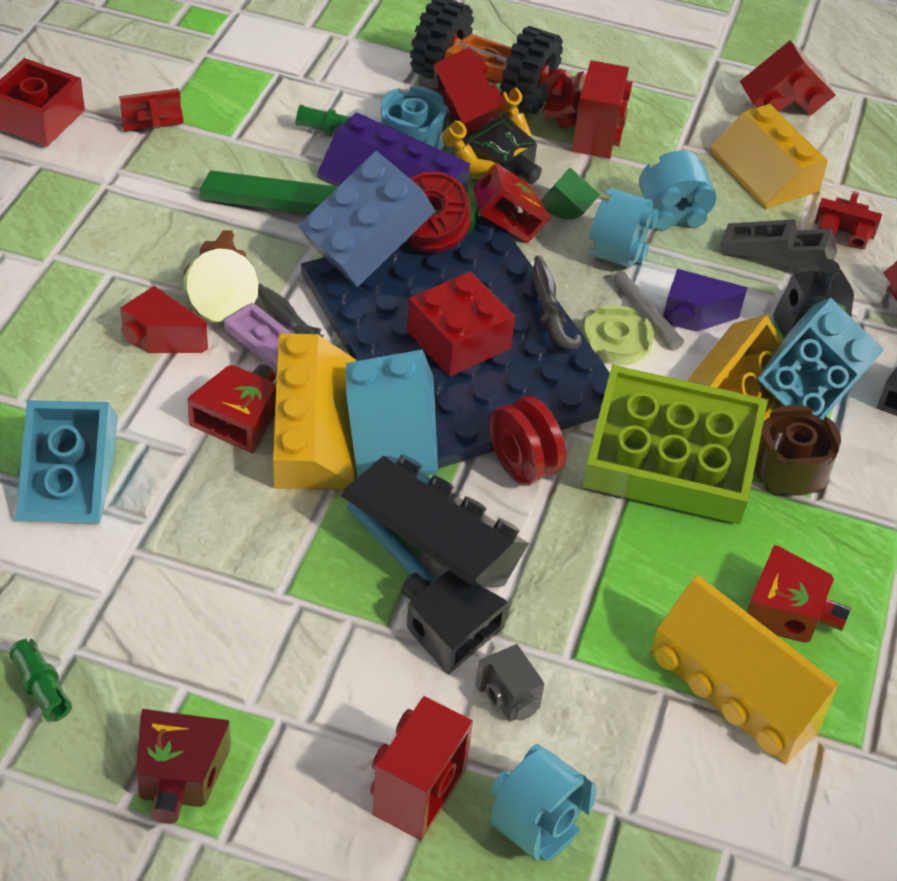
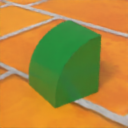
M569 168L540 201L548 213L563 219H575L582 216L600 194L572 168Z

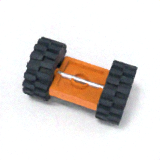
M432 0L431 3L426 5V12H422L420 16L421 22L416 26L414 32L417 33L415 38L412 39L411 44L413 50L410 52V58H412L410 65L414 73L434 80L435 63L471 47L474 55L480 54L487 66L488 73H486L488 82L501 83V95L503 92H506L509 98V92L513 88H517L522 94V101L517 108L531 114L538 113L539 108L541 109L544 106V101L547 100L549 94L545 84L546 78L551 71L558 69V66L561 64L562 58L560 55L563 52L561 36L528 26L522 30V34L519 33L516 44L513 43L512 47L472 34L473 28L471 25L474 22V17L471 16L473 10L469 5L454 0Z

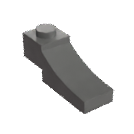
M795 219L728 223L720 242L723 255H743L769 259L794 268L795 273L815 271L820 260H834L837 254L832 228L798 230Z

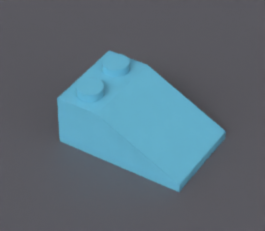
M423 350L346 363V396L357 477L382 456L399 458L401 454L419 462L422 465L420 472L426 476L438 474L434 377Z
M27 400L16 511L17 522L101 524L115 455L118 415L109 402Z

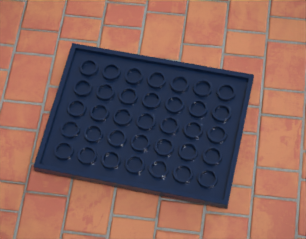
M484 216L477 217L472 234H466L465 238L455 247L443 252L425 253L412 248L405 241L358 287L324 257L301 263L302 277L341 342L346 347L347 352L356 361L423 350L434 377L438 469L494 452L488 426L490 414L494 409L502 405H512L516 399L523 396H534L541 400L552 412L560 430L599 418L610 372L557 299L558 308L565 313L564 318L567 320L566 325L563 327L565 334L569 338L576 334L580 335L581 345L576 350H566L559 347L552 340L548 327L546 329L542 328L544 321L541 320L544 310L534 288V267L507 230ZM472 272L515 315L511 349L449 377L407 332L408 302L412 296Z

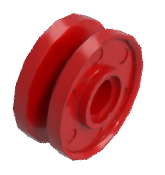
M439 171L423 172L411 177L410 179L422 188L434 210H439V212L425 221L406 242L412 248L425 253H438L455 247L465 238L471 226L469 199L463 185L453 176Z
M523 396L516 399L512 405H502L493 410L490 414L488 425L490 440L503 469L514 481L522 486H530L537 483L543 476H552L564 468L566 461L564 438L552 412L541 400L534 396Z

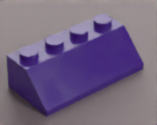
M356 112L337 128L317 172L318 179L333 186H340L361 164L377 151L408 178L423 172L439 171L457 179L467 193L470 163Z

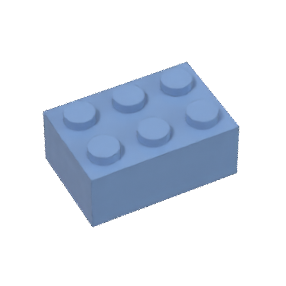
M375 151L311 212L298 227L313 248L358 287L436 211L422 188L379 152Z

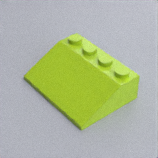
M612 364L586 465L583 488L740 524L749 499L768 399Z

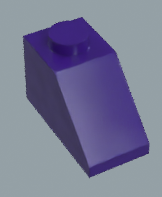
M677 269L667 297L663 317L672 326L695 332L738 319L748 287Z

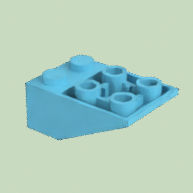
M828 298L813 304L795 324L756 380L783 406H806L814 409L813 415L824 419L884 349L832 298Z

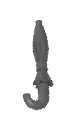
M537 255L534 257L533 281L534 288L544 310L541 320L544 321L542 328L546 329L548 327L549 334L557 346L566 350H576L582 343L581 336L576 334L569 338L565 334L563 327L566 325L567 320L564 318L565 313L558 308L555 299L556 284L543 257Z
M261 283L258 284L259 297L277 321L290 327L295 334H318L324 337V335L320 334V328L309 326L299 318L289 301L268 287H264ZM343 344L336 346L347 353V349Z

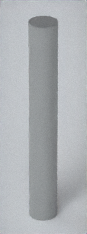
M624 271L617 272L613 276V281L642 315L651 322L654 329L673 350L680 348L684 343V339Z

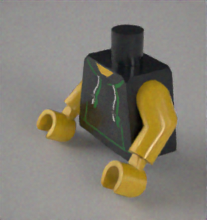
M513 88L509 92V98L506 92H503L501 95L503 102L500 103V110L509 113L510 118L503 114L465 137L466 127L458 120L454 121L443 131L441 136L442 142L448 147H455L456 151L454 153L457 158L470 163L469 176L471 178L481 179L493 164H499L531 185L541 175L542 168L535 164L537 144L530 132L523 112L519 113L517 108L522 101V94L517 88Z

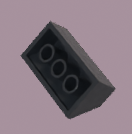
M401 454L399 458L382 456L343 490L341 497L472 586H505L529 545L528 542L517 536L520 530L515 525L501 518H498L497 521L491 519L484 514L487 508L483 504L467 496L461 499L452 493L454 486L436 475L429 478L420 472L422 465L404 454Z

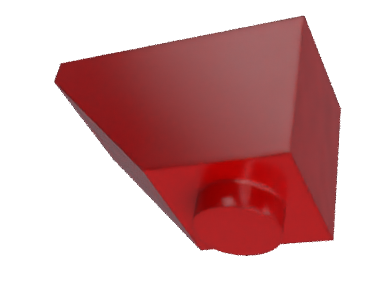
M156 286L151 287L120 307L121 331L128 342L137 344L148 353H203L208 350L207 322Z

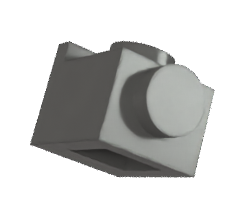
M518 644L487 656L478 662L475 686L479 692L486 689L492 705L496 709L501 708L510 722L516 719L525 720L540 709L545 683Z

